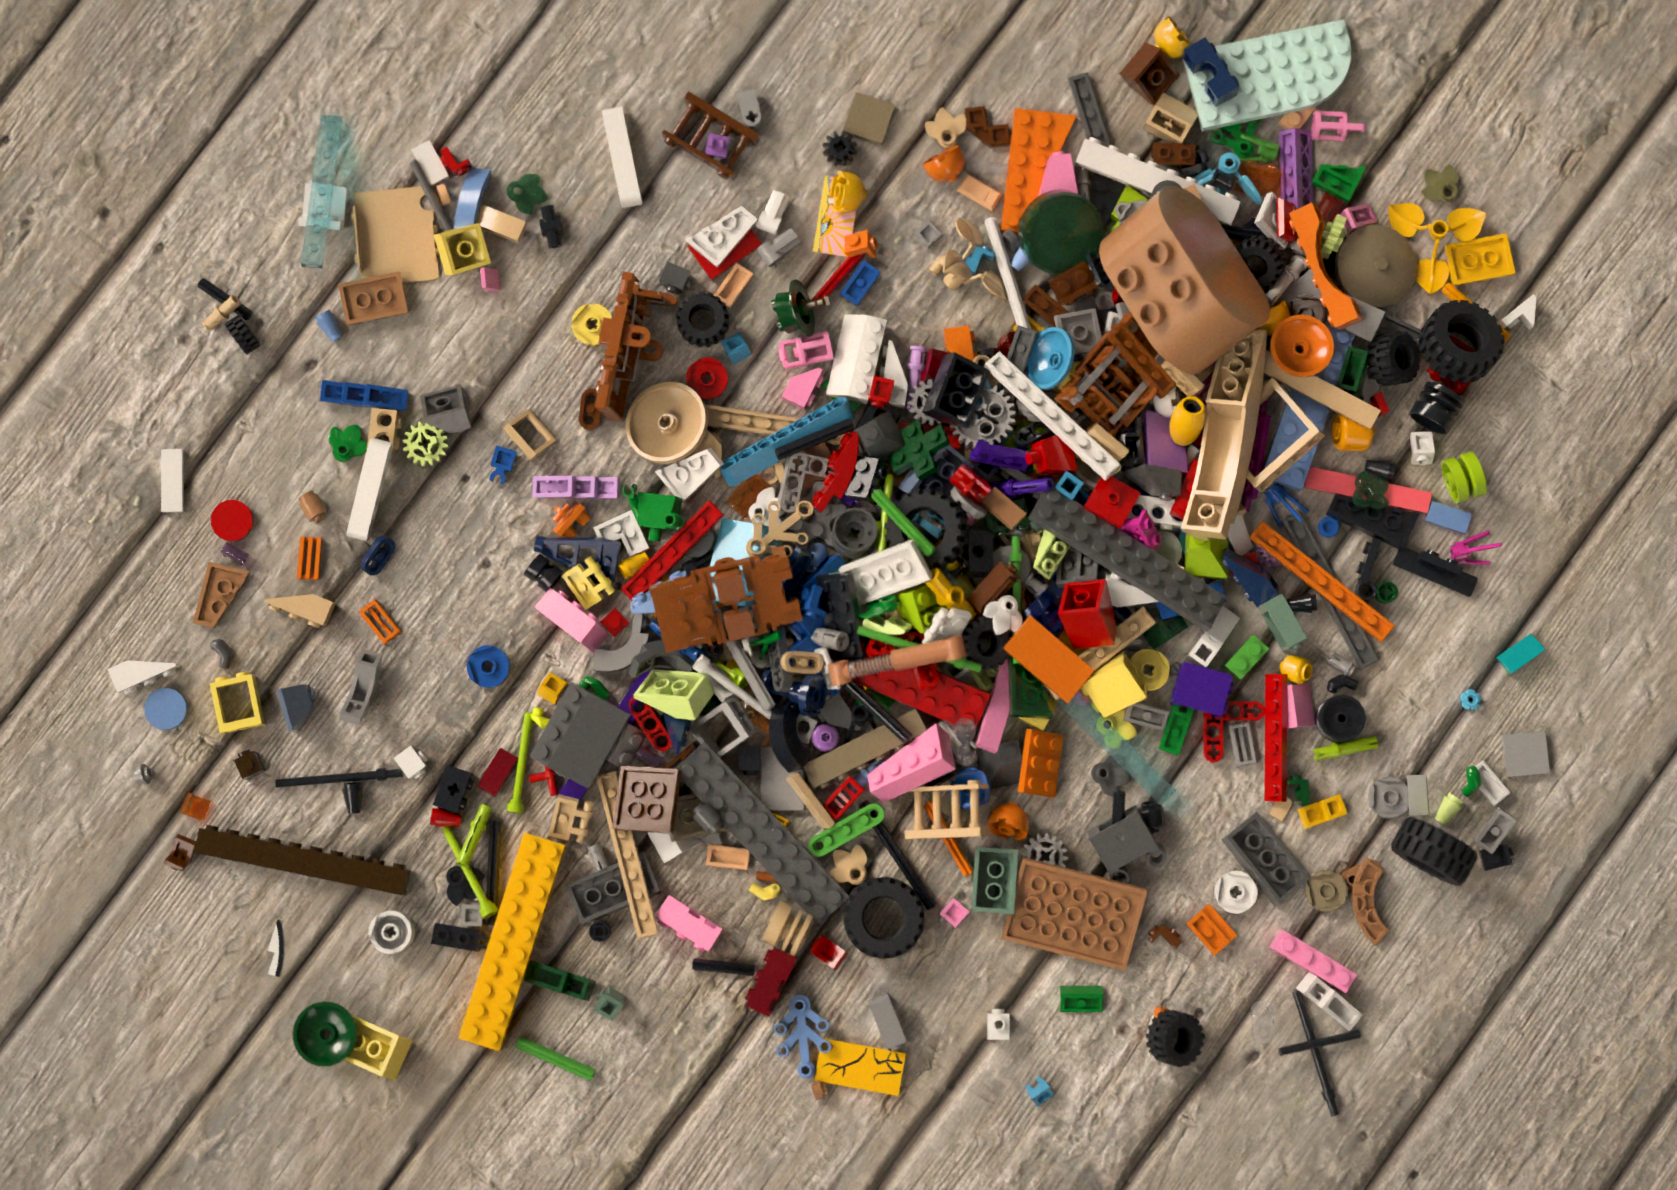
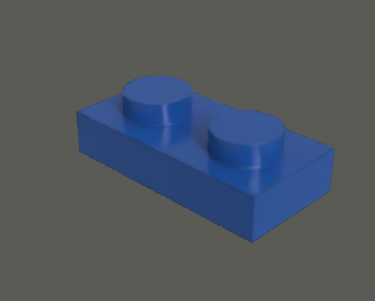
M863 260L841 291L840 296L857 307L881 274V271Z

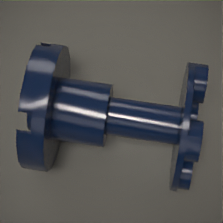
M771 669L763 672L762 682L775 703L774 707L778 705L782 696L789 697L793 703H798L800 712L805 716H818L820 712H817V710L824 707L827 696V685L822 683L824 677L810 674L804 679L803 683L793 682L790 691L785 693L775 691Z

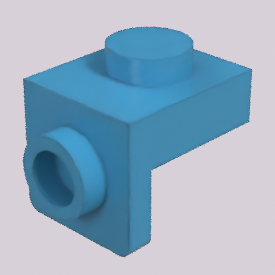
M976 246L973 256H968L966 264L971 269L972 276H975L981 258L994 261L996 254L993 253L991 248L986 246L979 248Z

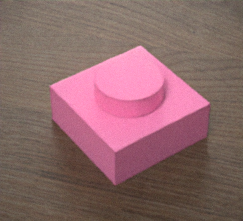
M952 898L939 914L956 928L969 911L956 899Z

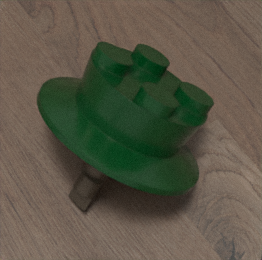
M797 279L790 282L789 292L777 293L775 299L771 300L772 308L777 312L779 319L777 321L779 330L790 334L800 329L807 337L812 336L815 331L813 309L831 304L829 296L810 301L805 287Z

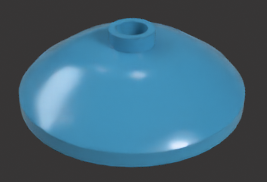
M1050 327L1043 330L1037 336L1026 374L1039 389L1048 390L1058 386L1067 377L1072 368L1075 355L1074 343L1067 331L1058 327Z

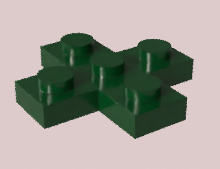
M917 419L900 430L906 446L888 457L895 474L900 475L913 467L916 477L922 481L938 471L933 454L948 446L950 441L945 428L941 424L925 433L922 423Z

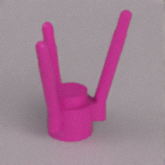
M1485 531L1463 541L1454 542V546H1450L1451 558L1459 562L1458 565H1490V561L1468 560L1467 558H1470V553L1501 547L1502 543L1469 548L1466 545L1490 534V531Z

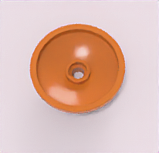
M1294 315L1284 319L1275 328L1270 340V351L1274 362L1285 373L1295 377H1310L1320 373L1329 364L1334 352V341L1329 329L1320 320L1308 315ZM1296 347H1301L1303 352L1298 353Z

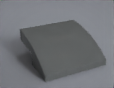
M1070 546L1057 568V587L1064 588L1065 583L1097 580L1098 563Z

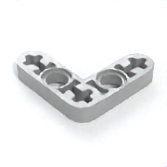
M800 452L787 458L778 497L781 511L791 513L796 510L800 500L805 473L824 478L829 473H833L832 471H827V462H829L827 458ZM798 457L802 463L797 465L796 471H800V474L790 473V469L795 470L796 466L795 463H792V460ZM815 460H819L822 464V468L818 472L812 470V463ZM792 476L796 477L798 481L795 488H790L787 484L788 479ZM786 490L790 492H795V495L790 494L789 500L793 502L792 506H788L787 509L786 505L783 504L784 500H788L789 494L785 493Z

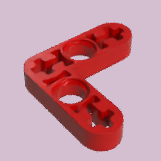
M920 632L891 635L910 642L917 640L921 644L925 638L924 634ZM871 639L866 651L870 658L873 657L875 659V657L879 658V656H886V654L890 655L891 651L896 649L891 644H887V647H885L886 643ZM874 645H876L877 648H881L880 652H877L876 649H873ZM935 663L913 668L919 687L924 691H933L939 681ZM927 671L928 680H932L931 684H929L928 681H924Z
M1226 701L1229 702L1228 709L1231 705H1236L1240 709V714L1237 717H1232L1227 709L1225 715L1222 714L1220 718L1214 717V720L1219 719V724L1215 722L1207 724V720H1212V715L1203 712V756L1205 760L1215 763L1223 757V721H1258L1265 715L1263 704L1256 701ZM1243 705H1246V709H1253L1255 705L1257 709L1261 710V713L1257 714V717H1254L1253 713H1246L1247 718H1243ZM1210 726L1218 728L1219 735L1216 738L1208 736L1207 730ZM1219 740V745L1215 744V751H1218L1219 755L1212 759L1211 755H1208V751L1212 749V744L1207 745V741L1215 742Z

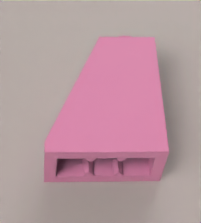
M1064 151L1055 152L1047 160L1035 206L1036 213L1050 211L1051 208L1055 210L1054 207L1060 209L1057 206L1072 207L1079 204L1071 153L1065 154Z

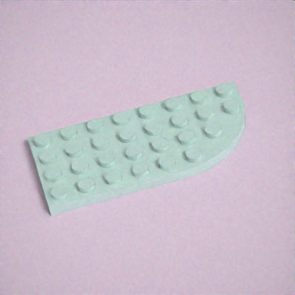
M1343 19L1215 46L1216 54L1226 62L1231 76L1234 75L1239 82L1237 96L1217 107L1214 106L1204 91L1206 82L1214 78L1213 74L1207 70H1201L1193 74L1183 60L1201 129L1206 131L1301 111L1323 103L1339 89L1347 75L1351 61V44Z

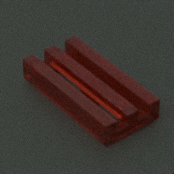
M1325 192L1318 207L1321 210L1326 199L1330 201L1322 215L1325 220L1332 205H1337L1329 219L1333 223L1344 201H1339L1336 197L1330 196L1329 193Z

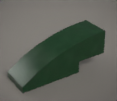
M1348 346L1336 386L1358 399H1361L1369 351Z
M532 960L529 962L524 977L526 982L585 1001H590L596 982L595 980Z

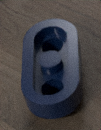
M387 536L378 537L361 561L362 570L371 576L379 574L394 553L395 542Z

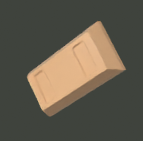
M968 173L956 190L991 212L1003 195Z
M736 262L714 296H718L725 305L731 308L754 273Z
M708 844L706 865L748 870L750 852L746 848Z

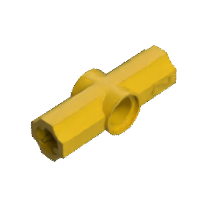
M938 568L932 569L930 571L932 578L925 581V583L936 594L937 603L940 606H946L949 610L954 608L969 611L972 616L970 620H972L976 615L975 609L964 598L962 588L953 586Z

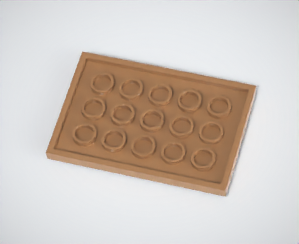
M1023 857L1016 880L1014 914H1007L1001 939L1126 971L1146 899L1147 889Z

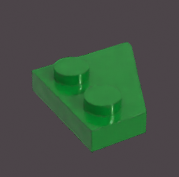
M1321 164L1311 185L1348 203L1366 167L1349 168L1347 165L1332 166Z

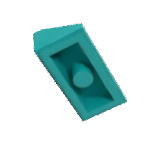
M1530 633L1496 658L1509 675L1546 649Z

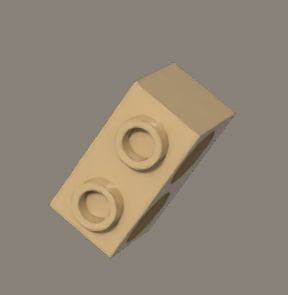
M372 408L368 444L371 438L381 439L388 437L389 442L393 443L391 455H395V450H399L400 437H397L398 429L402 428V417L397 410ZM389 416L392 418L389 426H382L384 417Z

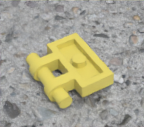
M592 556L584 560L588 565L587 569H584L579 563L562 574V578L585 610L604 598L600 592L604 589L608 595L615 591L611 585L612 581L609 577L606 578L600 569L601 565L595 562ZM594 574L600 583L595 585L590 575Z

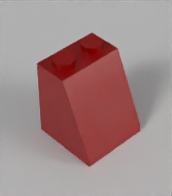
M1106 579L1065 583L1058 615L1073 649L1114 645L1117 626Z

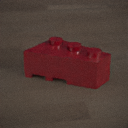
M776 947L773 950L768 949L763 959L766 965L763 970L759 968L754 978L757 981L755 988H750L745 997V1000L748 1001L746 1007L769 1017L797 957Z

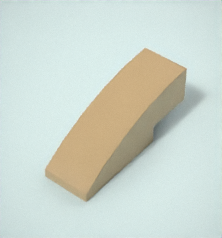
M480 205L477 223H480L482 230L500 238L504 237L515 243H520L527 228L525 221Z

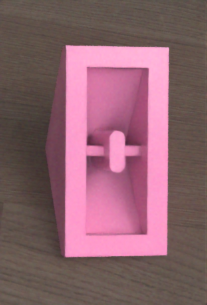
M1369 203L1346 208L1341 213V216L1347 218L1344 224V228L1347 229V235L1361 227L1377 223Z

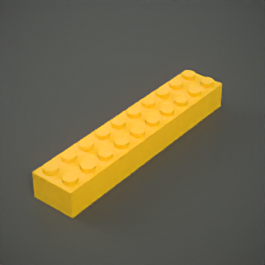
M524 832L462 1024L459 1039L497 1051L502 1050L567 845Z

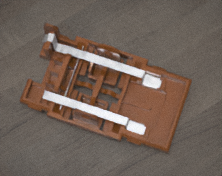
M624 271L618 297L616 298L618 306L614 308L613 319L603 318L598 341L607 350L605 351V360H602L600 364L602 375L601 380H598L596 384L597 398L595 407L610 421L621 422L623 419L629 386L631 382L635 381L639 359L657 361L664 353L662 344L656 340H650V331L644 327L646 326L645 318L652 317V312L648 309L647 305L672 306L677 304V298L669 293L641 289L640 285L635 284V282L639 283V279L633 273ZM654 347L657 351L655 354L645 353V348Z
M1129 311L1119 322L1122 321L1155 360L1162 365L1165 359L1151 345ZM1117 324L1112 325V326L1110 327L1111 330H1112ZM1107 331L1077 365L1076 371L1069 375L1071 380L1060 390L1061 393H1058L1054 399L1067 413L1073 412L1078 407L1093 422L1086 431L1099 424L1115 437L1121 427L1126 428L1147 403L1156 395L1158 389L1156 387L1148 388L1144 380L1142 382L1133 373L1125 375L1124 373L1130 367L1128 362H1126L1125 367L1121 370L1116 367L1120 363L1116 356L1118 355L1122 360H1124V357L1105 337L1110 332ZM1112 373L1115 376L1114 379L1104 388L1101 380H1105ZM1119 380L1120 382L1112 390V394L1108 392L1112 387H1114L1116 382Z

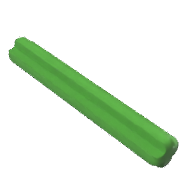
M876 490L871 495L874 501L911 540H914L916 546L926 556L934 553L935 547L882 490Z
M522 1036L517 1039L515 1047L521 1051L588 1081H591L595 1075L596 1070Z

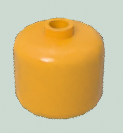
M1339 413L1335 415L1332 422L1331 436L1333 445L1337 450L1366 451L1371 446L1375 435L1374 426L1369 430Z

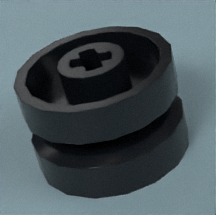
M1344 694L1336 695L1323 701L1315 714V724L1320 735L1328 741L1336 743L1349 741L1357 737L1364 729L1366 722L1365 710L1361 703L1352 696ZM1339 715L1344 718L1343 722L1338 721Z

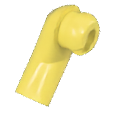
M754 882L748 891L761 900L768 901L777 898L780 895L781 888L778 884L762 888Z

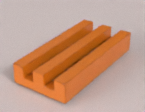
M300 536L297 579L319 580L322 538ZM305 542H308L306 575H303ZM313 542H317L314 575H310Z
M376 599L359 611V614L384 645L402 632ZM375 605V607L379 610V612L384 616V618L395 630L394 632H391L388 629V627L383 623V621L371 608L372 606ZM367 610L387 633L388 636L386 638L365 614Z

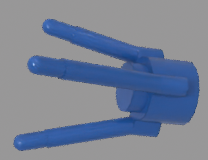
M1277 483L1264 492L1267 497L1264 501L1269 506L1279 528L1282 527L1273 502L1275 505L1282 502L1299 522H1303V519L1285 500L1286 497L1306 514L1309 513V510Z

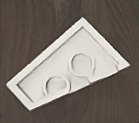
M741 206L711 226L702 229L696 235L687 238L685 242L718 268L756 224L758 219Z
M709 448L656 471V474L673 495L683 498L682 503H685L724 463L712 448Z

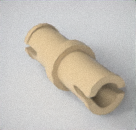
M231 295L222 305H217L214 308V312L202 321L203 326L211 332L222 321H226L229 315L241 305L240 300L236 296Z

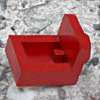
M448 147L440 150L443 155L440 160L444 168H450L454 177L456 175L463 176L470 171L469 169L472 165L469 159L457 164Z
M877 376L873 377L871 391L868 396V401L872 402V406L884 408V405H890L894 380Z
M824 935L815 940L810 953L835 971L848 955L846 951Z

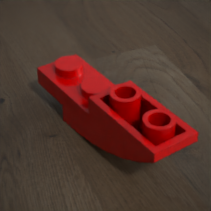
M850 431L849 434L846 433L840 440L841 446L838 451H834L828 459L830 463L827 467L834 472L827 475L823 482L825 486L821 492L817 491L812 498L813 508L819 512H823L833 496L841 499L850 483L858 456L859 444L856 432Z

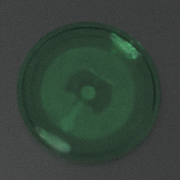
M1062 189L1048 191L1036 197L1023 212L1018 228L1019 244L1024 256L1031 264L1048 274L1059 275L1083 261L1088 264L1089 262L1086 258L1088 253L1094 256L1097 255L1100 243L1103 240L1102 219L1097 208L1087 198L1078 193Z

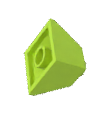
M1186 534L1185 571L1195 577L1227 579L1228 569L1224 566L1222 558L1224 549L1228 548V537L1226 540L1210 538L1209 541Z

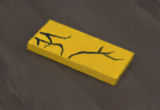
M823 1038L831 1042L832 1049L827 1053L819 1051L815 1081L819 1080L825 1083L899 1095L906 1053ZM823 1042L821 1047L823 1050H828L829 1045Z

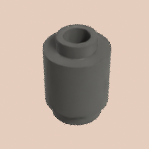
M701 802L692 810L695 813L692 816L695 821L711 834L724 823L721 820V816L708 802L705 805Z

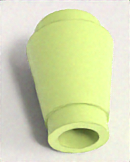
M1449 792L1447 797L1444 796L1435 819L1446 825L1463 808L1461 806L1463 801Z

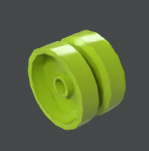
M1472 451L1460 454L1458 460L1451 457L1441 461V470L1446 488L1456 504L1469 500V495L1476 498L1487 493L1484 472L1478 458Z

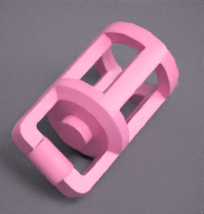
M1315 110L1313 113L1311 125L1312 140L1344 142L1348 132H1364L1366 130V124L1349 122L1346 112ZM1321 116L1340 117L1338 122L1321 121ZM1320 129L1337 130V135L1339 136L1320 135Z
M828 331L813 334L810 337L804 336L781 341L778 344L780 362L785 369L834 360ZM796 344L793 351L795 358H799V361L788 363L787 350L784 347ZM825 346V347H823V348H818V349L806 351V350H808V349H813V348Z

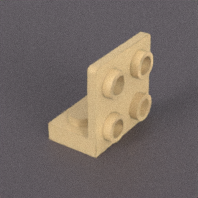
M1166 360L1161 365L1187 397L1199 392L1205 386L1203 381L1214 370V367L1211 365L1204 373L1193 375L1177 369Z

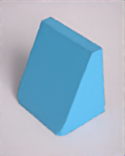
M740 333L721 342L733 364L751 355Z

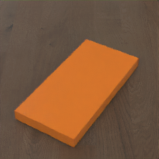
M1032 616L1025 620L1003 647L1009 655L1065 703L1070 702L1094 672L1089 665Z

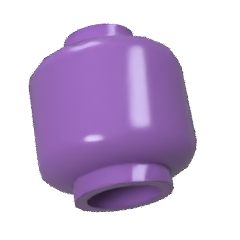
M823 724L816 727L813 731L812 743L819 751L830 752L838 745L839 733L832 725Z

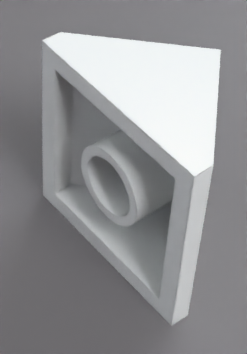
M647 832L664 864L701 843L699 837L671 842L670 834Z

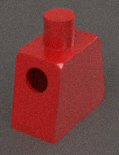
M1057 435L1032 444V452H1027L1025 455L1026 463L1028 465L1035 464L1038 474L1063 476L1066 471L1070 474L1078 471L1073 450Z

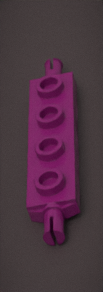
M1266 400L1259 407L1255 438L1248 468L1255 477L1262 472L1271 416L1266 413L1268 403ZM1247 478L1241 498L1243 499L1242 505L1246 508V512H1250L1251 500L1258 498L1259 491Z

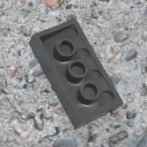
M1255 812L1221 839L1274 907L1281 904L1310 879L1258 812Z
M642 852L639 854L651 898L662 892L646 854ZM619 863L566 885L580 923L583 926L630 907Z

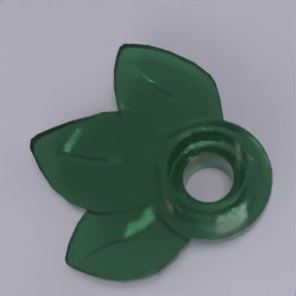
M537 174L523 175L519 181L511 182L506 190L508 198L515 202L517 209L524 214L532 215L533 205L541 204L548 199L546 192L538 186L541 177ZM514 188H519L521 194H515Z
M1367 470L1362 471L1355 479L1354 503L1362 508L1370 506L1377 510L1383 509L1389 504L1386 497L1383 496L1388 489V481L1382 477L1372 479Z

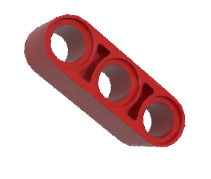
M632 696L628 702L630 712L654 748L658 751L668 750L672 742L667 730L650 705L644 703L642 710H634L632 705L637 699ZM653 718L656 720V724L652 728H646L644 726L645 720ZM666 736L667 743L663 746L657 745V737Z

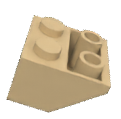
M1163 93L1143 129L1168 143L1182 144L1198 114L1196 110Z

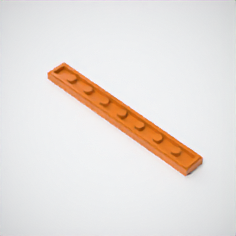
M1263 520L1249 536V539L1380 643L1385 640L1395 627L1393 623Z

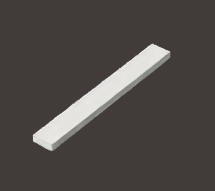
M1000 351L985 363L984 368L990 370V373L1104 480H1107L1120 468L1121 464Z

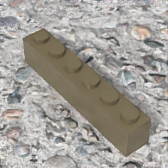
M914 709L896 718L912 734L908 741L915 740L928 730L918 709ZM882 725L806 763L803 769L812 787H819L821 790L831 785L830 780L836 777L838 780H841L850 775V770L856 768L859 771L869 766L868 761L874 758L876 761H879L888 756L886 752L892 749L897 752L904 748L906 743H903L885 725Z

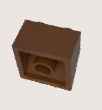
M1146 42L1119 73L1131 89L1153 106L1180 76L1162 49Z

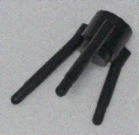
M854 703L850 709L852 721L844 744L850 741L856 725L861 726L869 721L873 730L877 728L873 715L868 714L866 707Z

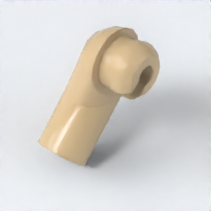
M945 255L940 256L930 267L929 271L934 276H937L943 269Z

